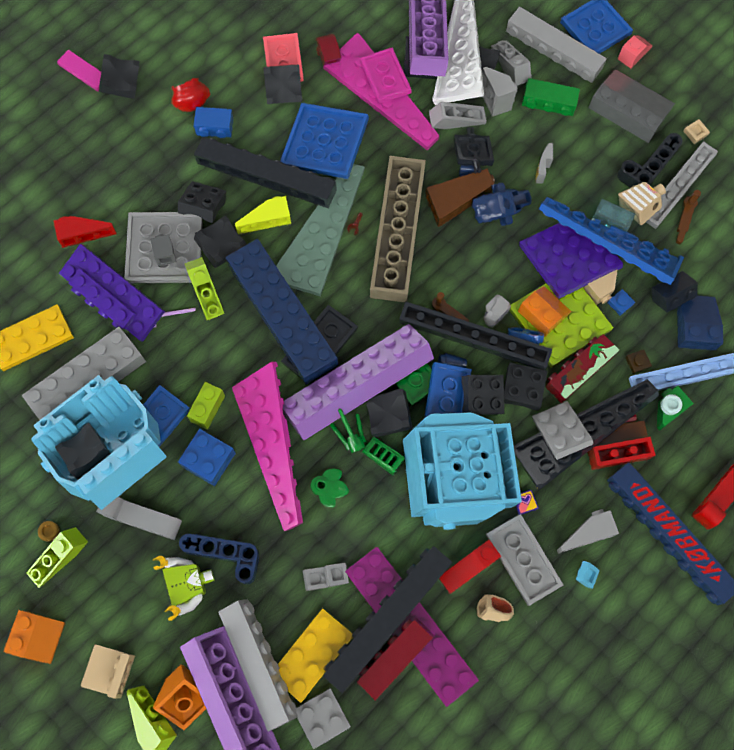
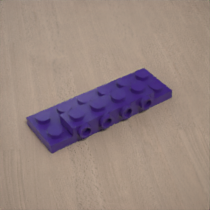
M83 244L77 247L59 272L69 282L68 284L72 286L71 291L78 296L82 294L86 298L84 301L91 307L96 306L100 309L98 313L104 318L109 317L113 320L112 325L114 327L128 330L140 341L145 340L165 313L161 307Z

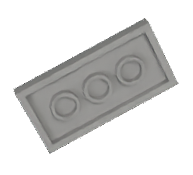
M521 514L486 534L488 540L491 541L500 553L501 562L527 606L563 586L562 581Z

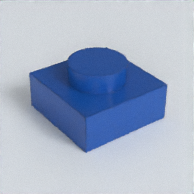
M623 289L607 302L619 316L635 304L634 300Z

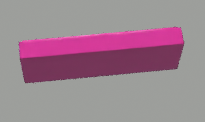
M68 50L57 61L58 65L99 92L101 71Z

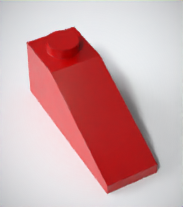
M64 216L53 220L57 240L63 248L117 234L113 224L109 222L75 216Z
M488 540L447 570L439 580L449 594H451L498 560L501 555L491 541Z

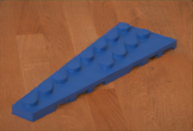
M547 197L539 208L544 215L553 217L561 225L574 229L577 234L588 237L593 243L602 245L610 253L623 257L626 262L637 265L643 272L651 273L663 283L671 285L684 259L681 255L677 258L668 254L669 250L665 248L663 250L655 248L653 243L649 241L640 242L638 241L639 238L615 226L611 225L608 228L600 224L601 220L599 219L590 220L585 217L583 212L569 211L570 208L567 205Z

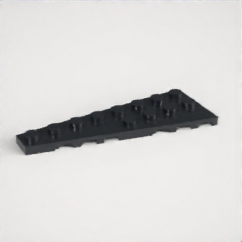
M647 379L576 414L593 439V445L556 460L541 433H538L514 445L515 457L539 490L657 398L659 392Z

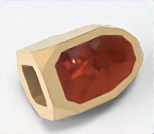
M485 594L477 605V617L483 620L508 621L514 615L511 603L495 595Z

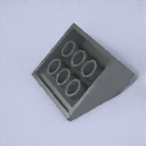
M615 69L594 94L589 109L649 143L675 103Z

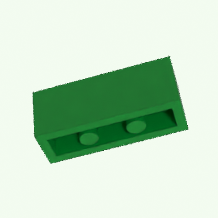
M528 78L522 106L546 112L560 113L564 116H573L577 107L580 89Z

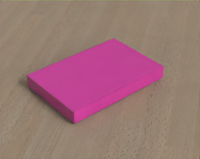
M393 47L360 58L361 65L378 104L411 94L412 89Z

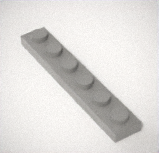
M703 141L665 188L666 193L661 196V209L648 219L646 223L655 229L660 225L718 153L717 150Z

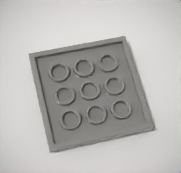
M178 212L128 213L124 278L130 283H192L184 263L201 257L202 250L194 240L196 232L202 230L203 218L193 214L183 215ZM169 234L177 262L158 266L154 258L150 239L155 238L157 235Z

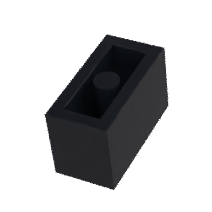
M684 271L676 275L671 285L661 282L652 287L653 302L666 313L698 296V282Z

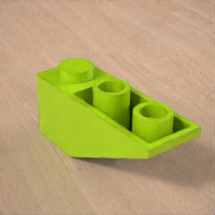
M200 257L184 263L206 319L210 320L225 314L203 258Z
M76 527L60 532L26 574L40 588L76 557L88 541Z
M145 686L128 689L127 696L137 741L143 750H167L177 736L171 725L163 715L153 709L155 701Z

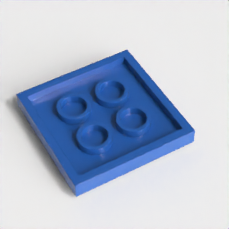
M591 0L561 18L560 21L575 40L598 54L628 37L633 32V29L607 0Z

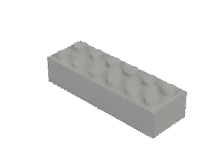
M118 327L25 392L22 397L38 419L41 420L99 375L104 381L113 376L119 382L146 361L123 330Z

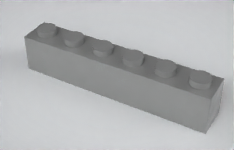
M519 7L508 20L506 32L511 36L523 41L524 44L531 46L539 53L546 55L554 62L581 76L584 80L592 83L603 69L607 58L523 8Z
M248 599L239 600L220 610L219 615L267 731L269 732L298 717L296 706L289 697L287 685L282 680L279 666L272 657L270 645L265 640L262 626L255 617L253 605Z

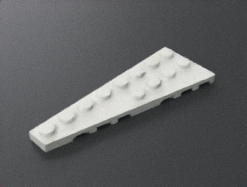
M455 0L447 32L448 66L446 76L437 77L432 100L435 105L440 102L449 103L484 96L474 0Z

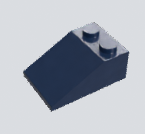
M696 296L694 299L677 307L678 348L715 351L723 344V324L715 297Z

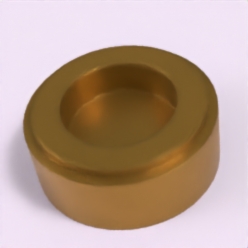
M52 521L43 522L38 528V536L46 542H52L60 533L59 526Z

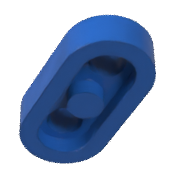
M519 327L508 328V335L538 345L544 342V333Z

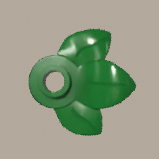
M328 469L322 476H317L311 481V491L319 496L320 502L326 507L334 508L336 504L335 498L344 497L349 493L347 485L340 481L342 471L339 469ZM318 482L323 483V489L318 487Z

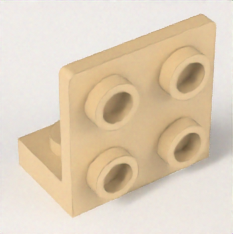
M95 645L81 686L108 694V697L121 698L135 656Z

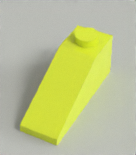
M276 196L266 200L235 223L237 234L291 224L286 196Z

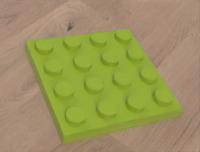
M547 283L541 286H545L556 297ZM580 288L559 299L571 310V313L544 337L543 343H539L541 346L553 349L548 362L551 368L586 347L595 336L599 338L602 334L605 335L613 329L584 288ZM531 292L511 304L509 311L522 328L538 331L518 312L521 303L533 293Z

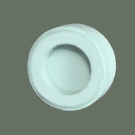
M667 395L661 401V409L668 415H675L682 409V401L676 395Z

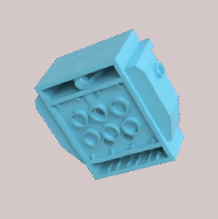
M99 375L33 425L38 433L31 440L38 448V455L43 460L41 463L42 467L48 473L51 472L54 478L70 494L88 501L91 500L101 510L167 456L158 446L161 443L158 423L140 402L142 397L136 390L131 392L126 385L119 384L113 376L105 381ZM90 423L111 454L77 480L69 472L55 446L73 438L81 431L84 425Z
M434 413L425 417L403 439L411 517L423 516L425 526L432 525L434 527H443L444 530H451L459 525L478 524L501 510L511 508L522 502L510 423L494 424L492 420L474 413ZM481 453H484L485 459L481 457ZM453 465H458L459 470H455ZM484 472L487 473L488 479L484 477Z

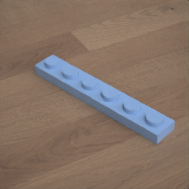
M734 353L634 375L628 379L631 387L648 379L660 391L734 374Z

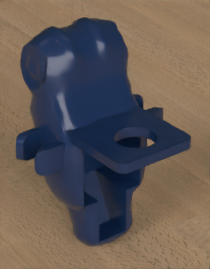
M504 183L492 185L493 193L474 198L472 207L479 224L499 219L500 224L504 226L512 224V216L520 212L522 207L529 206L532 198L528 190L505 189Z

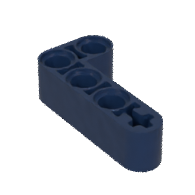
M185 534L180 538L179 546L185 553L237 562L235 571L237 580L242 584H250L254 581L259 561V551L253 544L194 534ZM191 540L194 544H198L199 548L190 546L188 549L186 543H190ZM208 543H214V550L209 553L205 552V546ZM234 546V553L226 556L225 548ZM248 549L255 551L251 559L244 557V553ZM244 569H249L251 572L250 577L246 580L241 579V572Z

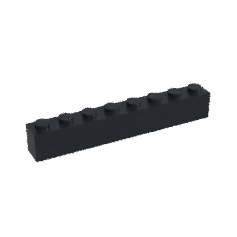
M203 137L194 153L199 165L328 209L337 191L336 181L329 177H321L314 172H306L296 166H288L281 161L267 159L263 155H256L246 149L235 148L231 144L220 143L213 138Z
M405 302L399 319L402 325L410 324L414 329L541 370L547 368L553 350L409 302Z
M436 547L426 548L419 556L422 560L418 565L413 563L406 571L408 574L404 581L400 579L394 585L393 589L395 592L390 597L386 595L379 603L381 608L377 613L372 611L365 619L368 622L363 629L359 627L351 636L354 640L349 645L345 643L337 652L340 656L334 662L331 659L324 667L325 674L323 676L341 693L346 690L453 563Z

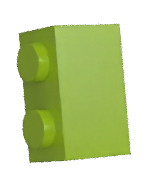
M205 382L187 415L190 422L208 430L225 398L223 390Z

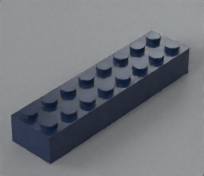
M258 239L225 257L230 270L305 385L338 366L336 355Z

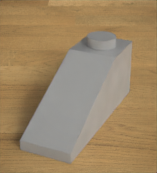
M440 102L429 111L432 128L452 129L487 123L483 106Z
M601 509L592 512V516L557 549L558 554L619 534L611 511L604 512Z

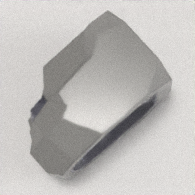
M496 295L486 305V313L483 318L488 327L493 328L510 310L511 305L505 298Z

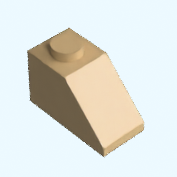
M617 270L583 287L596 305L600 302L605 304L612 298L611 294L615 290Z

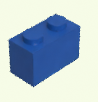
M196 107L194 119L196 135L202 137L217 136L219 138L232 137L234 120L232 109Z

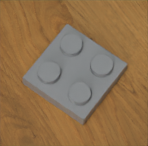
M331 688L296 708L297 718L313 749L351 727Z

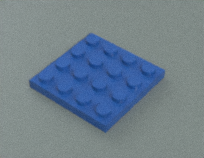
M301 103L280 161L288 166H296L303 171L348 179L369 120L368 114Z

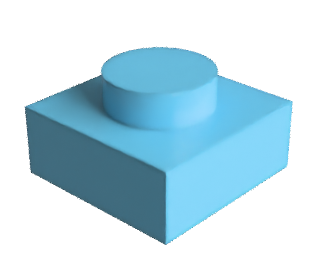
M583 561L578 570L576 580L585 587L593 589L600 570L591 563Z

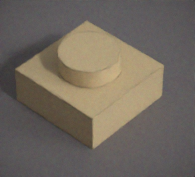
M699 119L687 126L683 131L693 144L704 139L710 133Z

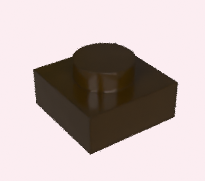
M644 349L625 357L632 374L652 367Z

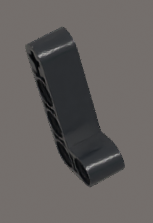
M677 133L669 134L643 167L635 161L626 160L617 174L618 179L630 188L642 183L640 180L651 185L680 148L683 142L682 137Z

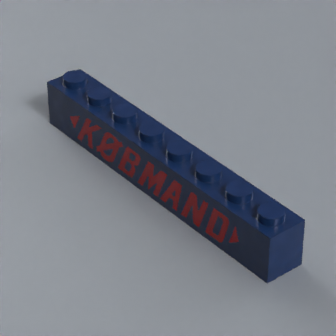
M629 462L607 480L610 489L623 498L622 501L625 506L636 513V518L642 524H646L650 529V534L655 539L661 541L664 545V550L676 558L678 566L691 575L693 583L705 591L706 597L711 603L716 605L725 604L734 596V579Z

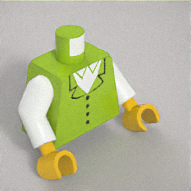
M157 556L153 559L160 561V566L153 567L155 570L165 567L163 573L172 604L165 612L172 611L174 616L168 618L169 621L174 620L178 615L193 611L202 601V595L206 594L204 584L215 581L212 569L200 572L199 566L191 560L180 557L164 558L163 556Z

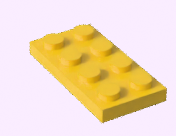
M58 304L0 331V368L2 371H6L74 338Z
M324 609L319 612L278 663L279 673L287 685L288 692L300 703H302L325 674L323 669L331 659L335 661L339 656L337 652L345 643L348 644L352 639L351 636L353 634Z

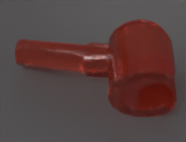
M359 213L355 222L348 226V233L352 228H355L354 235H358V225L363 216L362 213Z

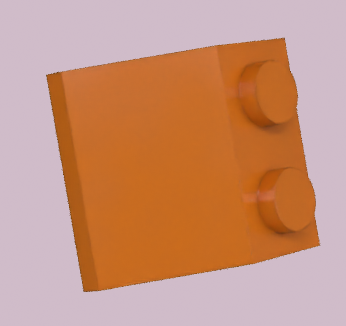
M543 286L534 291L521 303L518 312L539 332L544 333V337H546L571 313V310Z
M19 610L3 652L51 664L65 622Z

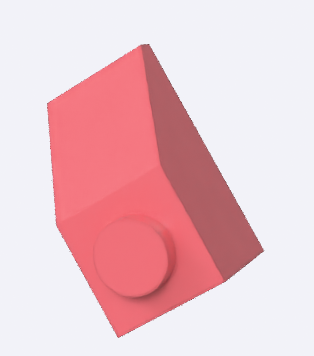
M633 36L622 47L618 60L631 69L653 45L641 36Z

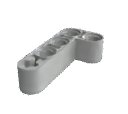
M120 497L114 499L102 510L98 507L96 511L107 518L175 540L182 522L175 517L130 503Z

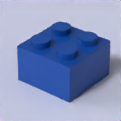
M199 429L178 463L182 468L215 486L236 453L232 447Z

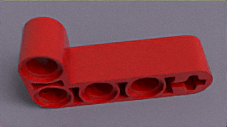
M734 464L691 515L707 530L716 527L727 515L726 509L734 501Z

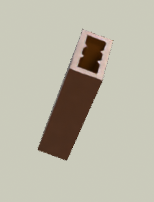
M488 169L426 188L425 197L438 227L472 206L474 198L492 192V185L495 184V179Z

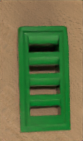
M375 437L371 439L362 451L363 454L391 475H394L405 461V457ZM375 444L378 445L373 453L369 452ZM382 448L384 450L383 453L380 455L379 458L376 457L377 453ZM387 453L390 454L385 462L382 461ZM393 458L397 459L392 466L388 465Z

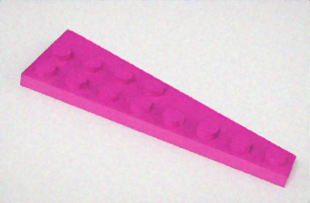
M356 33L339 49L342 57L340 62L324 65L323 69L428 151L439 139V134L432 128L431 124L408 95L378 104L360 62L361 57L373 54L374 52L361 35Z
M270 362L233 386L232 390L284 531H288L302 524L303 519L300 500H298L295 491L297 482L293 478L292 466H294L293 460H290L289 454L291 444L287 419L283 416L282 410L284 401L283 398H280L279 386L281 382L280 379H277L276 373L278 365L277 362Z

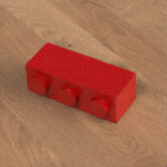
M651 437L596 446L588 451L592 470L627 464L628 462L649 460L656 456Z

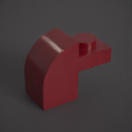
M332 33L316 37V50L318 56H321L323 66L340 62L342 57L335 35Z

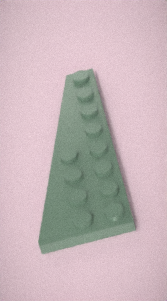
M353 164L348 179L336 178L337 191L329 209L319 205L316 207L276 265L290 288L317 296L322 295L365 171L364 166Z

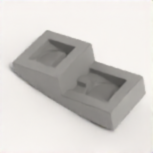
M549 143L542 154L537 168L536 183L543 184L546 168L551 166L553 143Z
M340 563L303 570L306 591L348 584V575L345 572L346 564Z

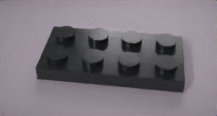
M330 305L314 321V324L335 355L339 353L358 329L356 324ZM286 355L281 360V363L299 376Z

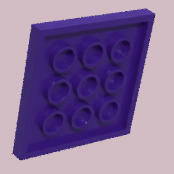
M560 223L520 241L519 244L558 299L623 267L622 261L616 254L610 253L607 248L593 243L588 237L581 236L574 229L563 226Z

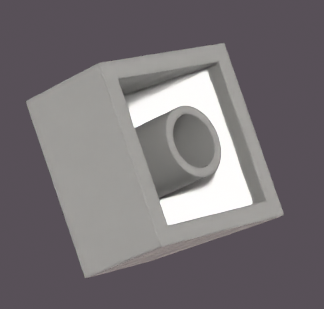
M484 67L482 70L484 96L482 97L492 117L510 111L517 92L516 83L512 82L509 75Z

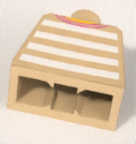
M642 182L619 193V205L638 224L643 225L661 209V196L666 193V189L662 184L652 188L648 183Z

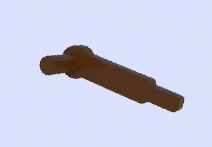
M695 190L691 196L686 197L683 201V211L677 228V244L683 242L684 236L688 232L693 211L698 204L697 199L701 195L699 190Z
M439 292L437 297L433 299L432 308L435 311L469 322V319L446 303L444 293Z

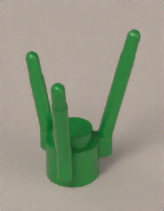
M338 409L350 436L347 438L348 442L333 423L329 424L332 430L343 442L347 451L350 450L351 453H355L365 448L364 443L367 441L363 434L359 414H356L358 436V434H353L342 409Z

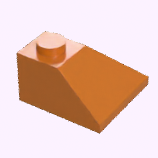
M181 664L166 678L153 705V709L183 730L206 710V706L190 670Z

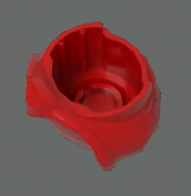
M192 78L175 88L174 86L171 87L173 91L171 103L173 107L182 112L195 111L196 107H202L210 96L209 88L201 83L198 78Z

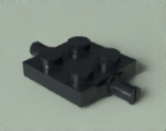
M469 126L466 129V135L454 136L457 164L473 165L474 173H480L482 171L481 166H493L494 163L490 136L477 135L474 133V127L471 126L470 128Z

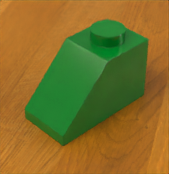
M679 386L673 390L668 388L661 394L663 398L658 402L657 429L659 431L694 404ZM667 395H676L682 401V409L675 415H668L661 409V401Z

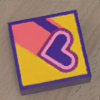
M532 490L521 493L522 502L515 505L518 514L522 515L537 510L538 505Z

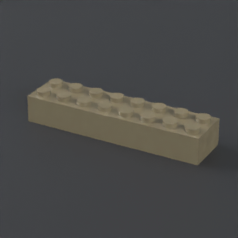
M396 156L389 157L370 298L407 302L426 160Z

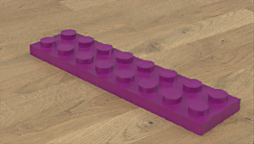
M378 547L374 548L345 571L376 613L381 608L379 603L386 595L390 597L395 592L393 587L401 579ZM419 602L392 636L396 634L399 637L404 631L401 627L409 619L413 621L416 618L435 635L412 662L445 707H448L479 680Z

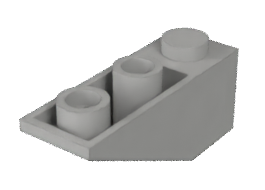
M507 40L499 41L491 46V49L501 51L498 62L504 73L510 76L512 82H515L518 86L526 83L528 78L531 79L530 61Z

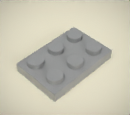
M568 401L532 416L533 422L556 460L593 445V439Z

